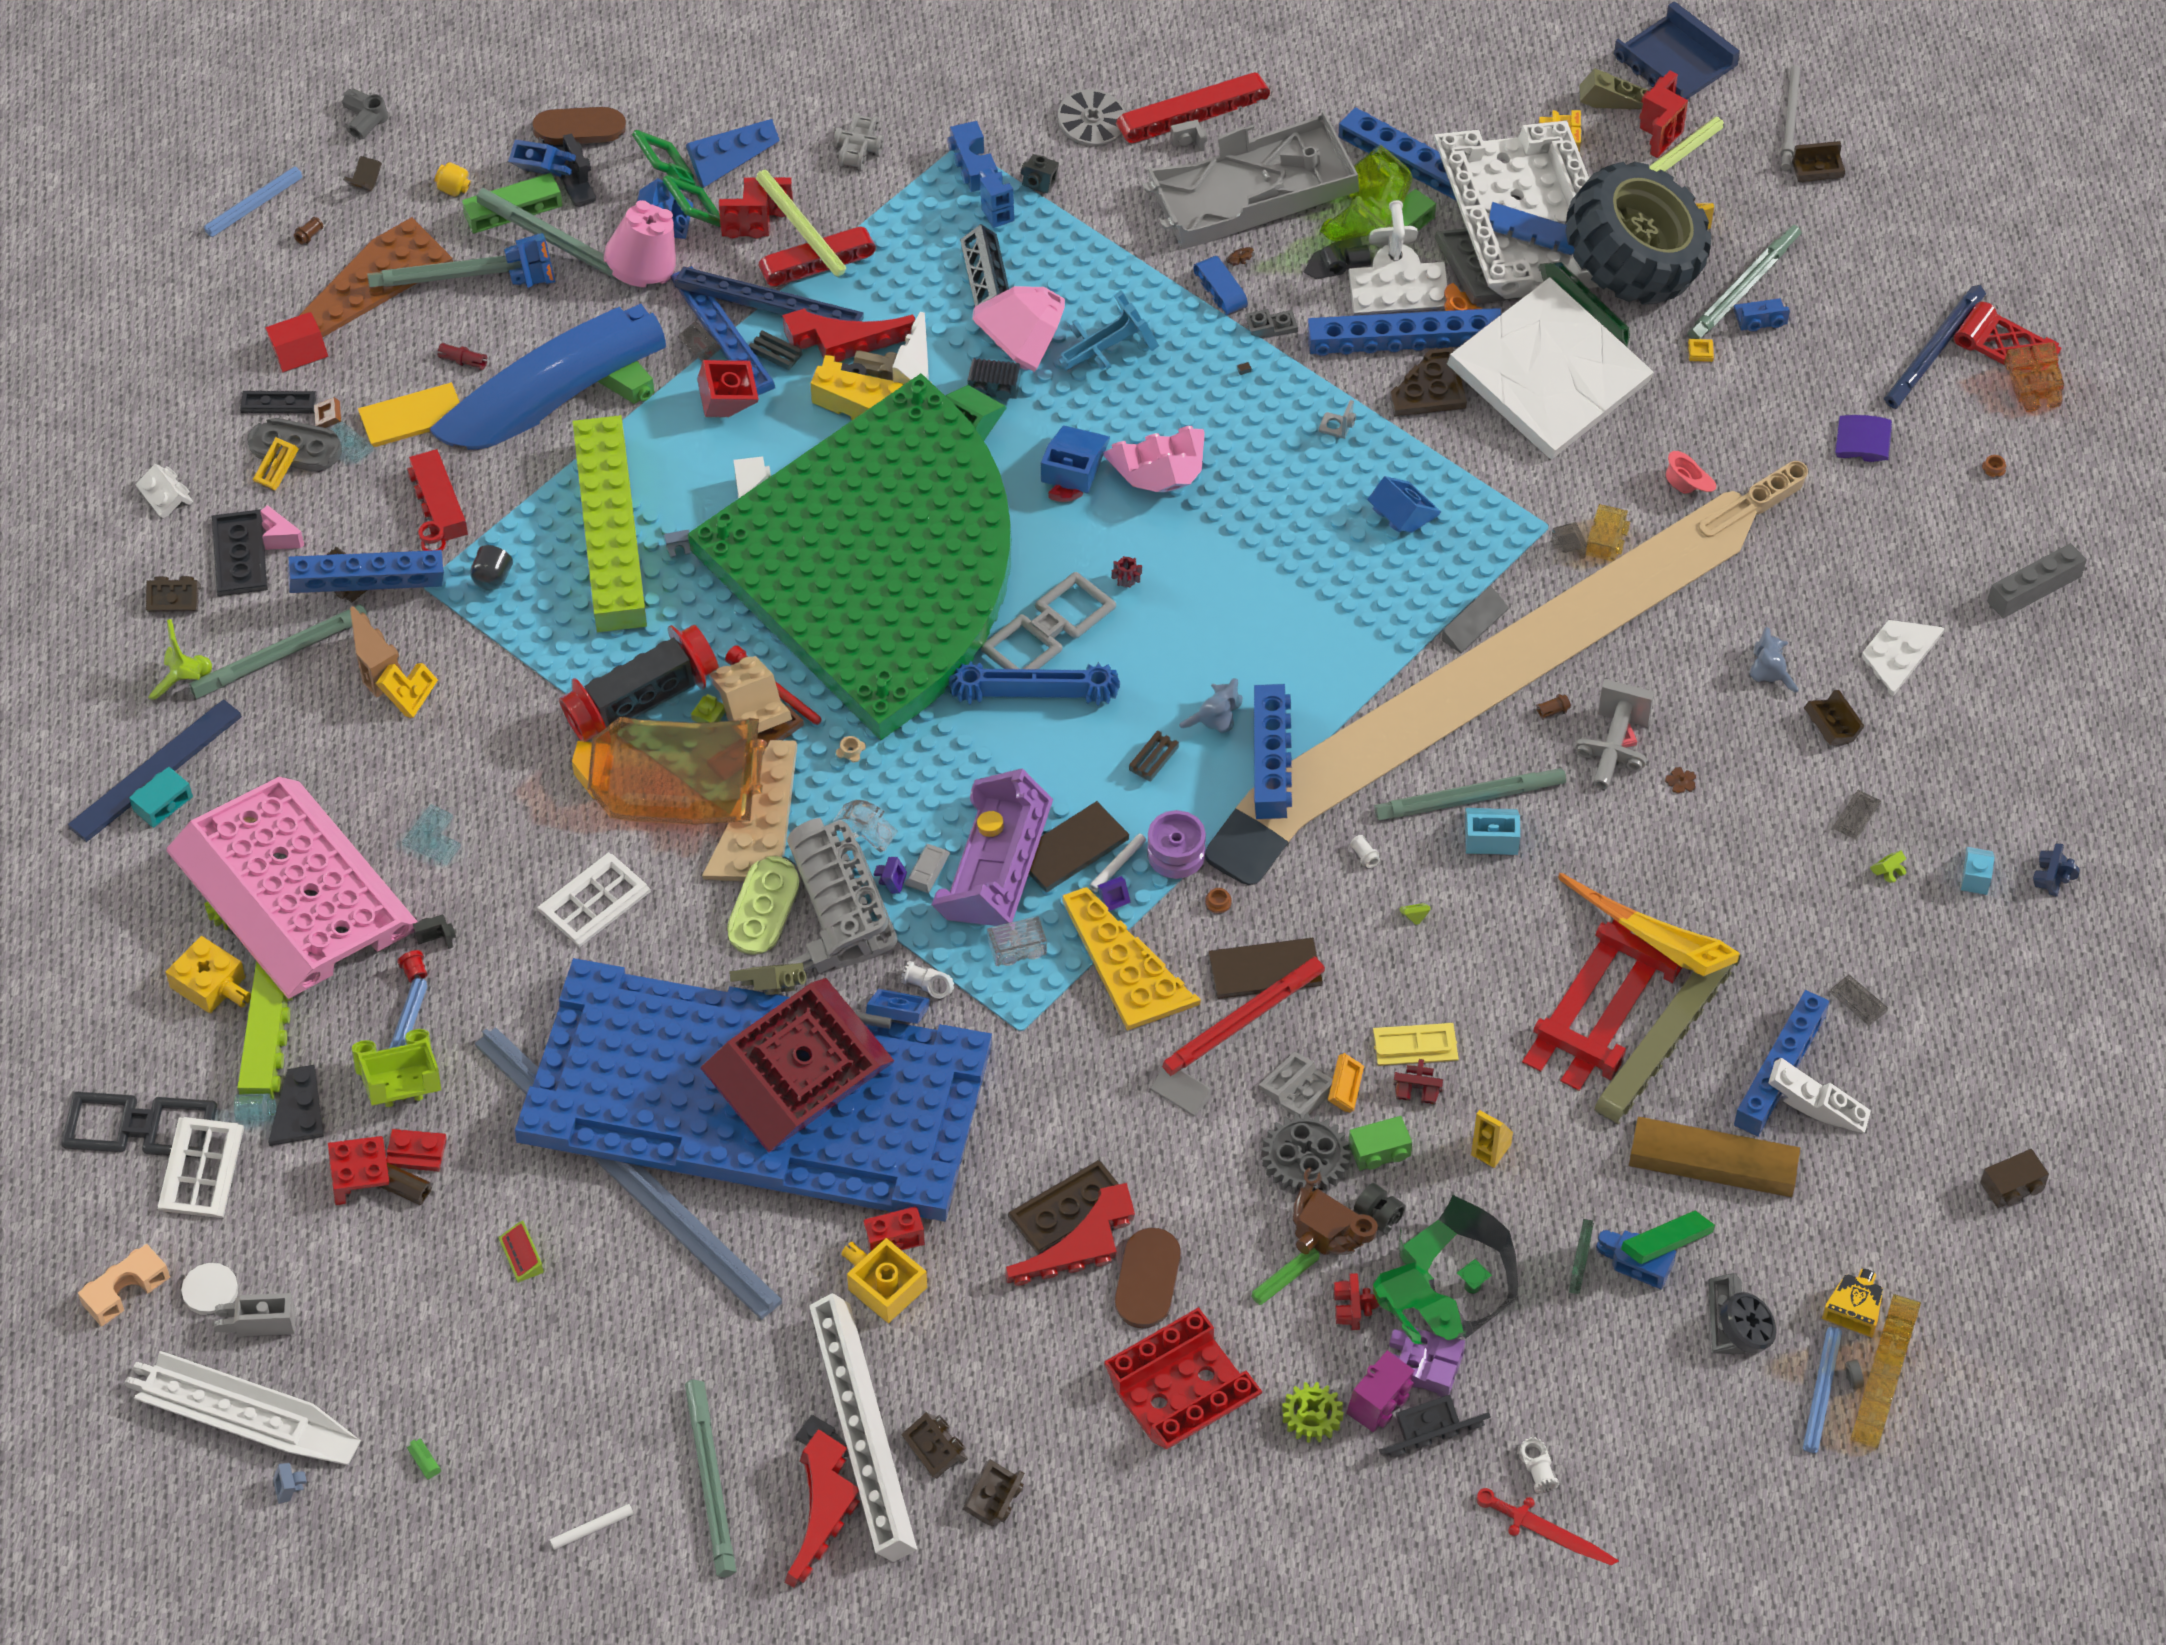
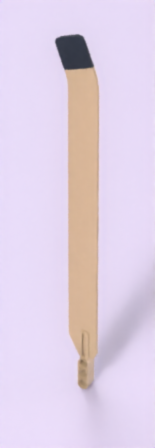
M1792 461L1754 484L1744 496L1735 491L1721 494L1292 760V768H1287V772L1292 773V788H1287V792H1292V807L1287 808V818L1256 819L1254 788H1252L1207 846L1205 851L1206 861L1220 872L1243 884H1257L1298 830L1308 822L1739 553L1755 516L1765 512L1800 490L1808 474L1807 466L1800 461Z

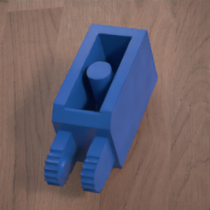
M515 139L508 162L525 171L540 174L552 173L553 176L561 177V174H571V169L564 166L566 160L575 161L576 155L560 151L548 144Z
M1607 1229L1600 1231L1596 1245L1597 1251L1601 1255L1604 1254V1256L1613 1259L1612 1265L1615 1271L1662 1290L1674 1265L1677 1251L1673 1250L1648 1262L1639 1264L1621 1250L1623 1241L1639 1235V1233H1631L1624 1230L1623 1235Z

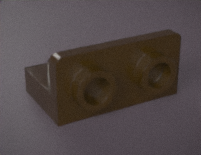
M157 576L154 577V580H146V611H198V594L201 584L198 580H194L192 576H180L179 580H169V577Z
M926 1412L901 1435L931 1476L937 1479L955 1462L959 1460L964 1463L968 1458L963 1452L966 1449L963 1443L956 1436L952 1437L947 1431L950 1426L940 1415L936 1417Z

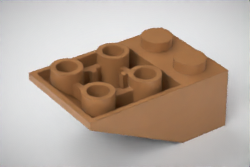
M352 606L350 608L362 682L378 698L384 692L376 685V682L386 667L395 664L402 672L397 660L399 653L392 644L388 645L385 642L384 636L378 628L374 629L371 626L368 617L363 612L360 614Z

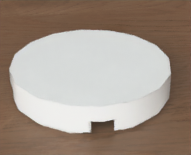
M207 1263L197 1266L187 1274L183 1280L181 1291L184 1302L191 1311L199 1315L215 1313L216 1305L233 1303L235 1298H237L238 1284L235 1274L228 1267L219 1263Z

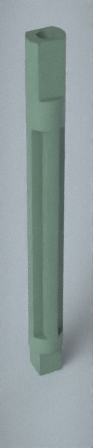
M485 188L478 192L477 203L534 235L543 233L547 242L608 276L621 281L612 275L613 270L604 262V254Z
M1792 225L1778 239H1775L1695 322V325L1687 332L1688 336L1691 339H1700L1705 333L1707 334L1787 251V248L1802 233L1800 228Z
M504 255L381 270V272L368 273L367 278L369 287H387L509 272V270L522 267L520 261L507 263L506 256Z
M361 604L355 606L360 614L363 612L367 616L366 610ZM350 609L209 673L199 680L188 683L191 692L198 699L337 632L353 627Z
M1562 768L1391 800L1387 803L1374 805L1375 815L1378 820L1394 819L1534 791L1539 788L1566 783V774Z
M692 1379L685 1383L691 1426L694 1433L716 1575L719 1577H730L737 1571L723 1500L705 1383Z

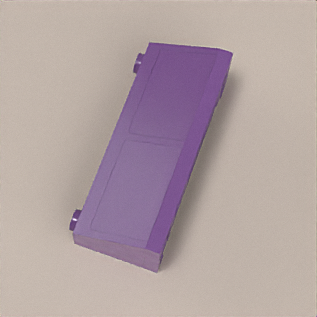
M1023 768L974 781L970 801L978 811L951 890L949 892L947 889H939L935 893L932 906L945 919L1000 927L1012 925L1053 802V798ZM995 811L1001 814L1004 829L999 835L986 837L980 834L977 819L982 813Z

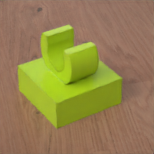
M707 694L702 697L692 711L691 719L714 729L726 713L724 705L718 702L716 697Z
M1902 850L1893 852L1872 865L1870 869L1876 876L1884 874V879L1889 883H1893L1896 881L1893 871H1896L1900 876L1906 874V869L1900 863L1907 858Z

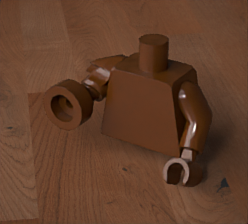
M1308 1168L1304 1172L1305 1187H1301L1293 1206V1223L1296 1225L1295 1235L1299 1238L1296 1242L1297 1249L1303 1254H1309L1315 1248L1324 1255L1329 1253L1348 1255L1354 1253L1355 1249L1363 1246L1364 1243L1373 1241L1378 1228L1374 1218L1364 1214L1358 1215L1319 1189L1312 1191L1313 1186L1320 1184L1322 1177L1319 1172L1316 1180L1309 1181L1308 1176L1311 1173V1168Z

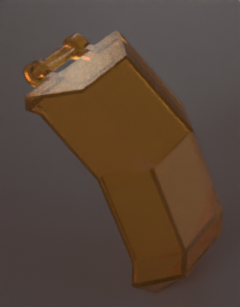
M619 717L592 738L588 790L612 819L686 825L748 822L751 819L752 796L762 794L763 785L760 783L763 751L766 750L767 742L757 739L759 719L755 718L737 721L688 723Z

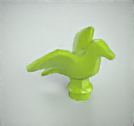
M172 619L167 620L168 637L171 647L167 648L164 657V665L169 666L170 672L150 693L148 697L150 700L159 698L179 680H199L201 677L211 673L212 663L209 658L202 655H196L192 658L182 654L176 640Z

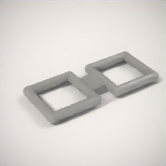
M1073 572L1036 601L1035 608L1041 612L1039 616L1031 621L1025 615L1020 614L984 643L981 651L1003 669H1019L994 649V647L1023 626L1049 647L1023 668L1040 669L1062 651V645L1054 639L1064 630L1072 638H1079L1116 608V602L1078 572ZM1075 583L1103 605L1076 627L1048 606Z

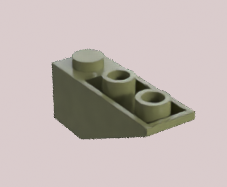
M1596 68L1579 85L1580 102L1594 108L1642 109L1643 103L1641 100L1648 90Z

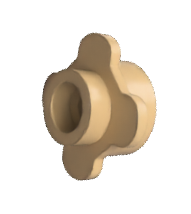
M854 736L845 737L840 742V748L836 750V756L838 758H846L853 763L860 760L859 755L866 749V745Z

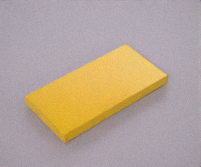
M451 382L358 408V412L370 445L374 448L430 432V428L460 402Z

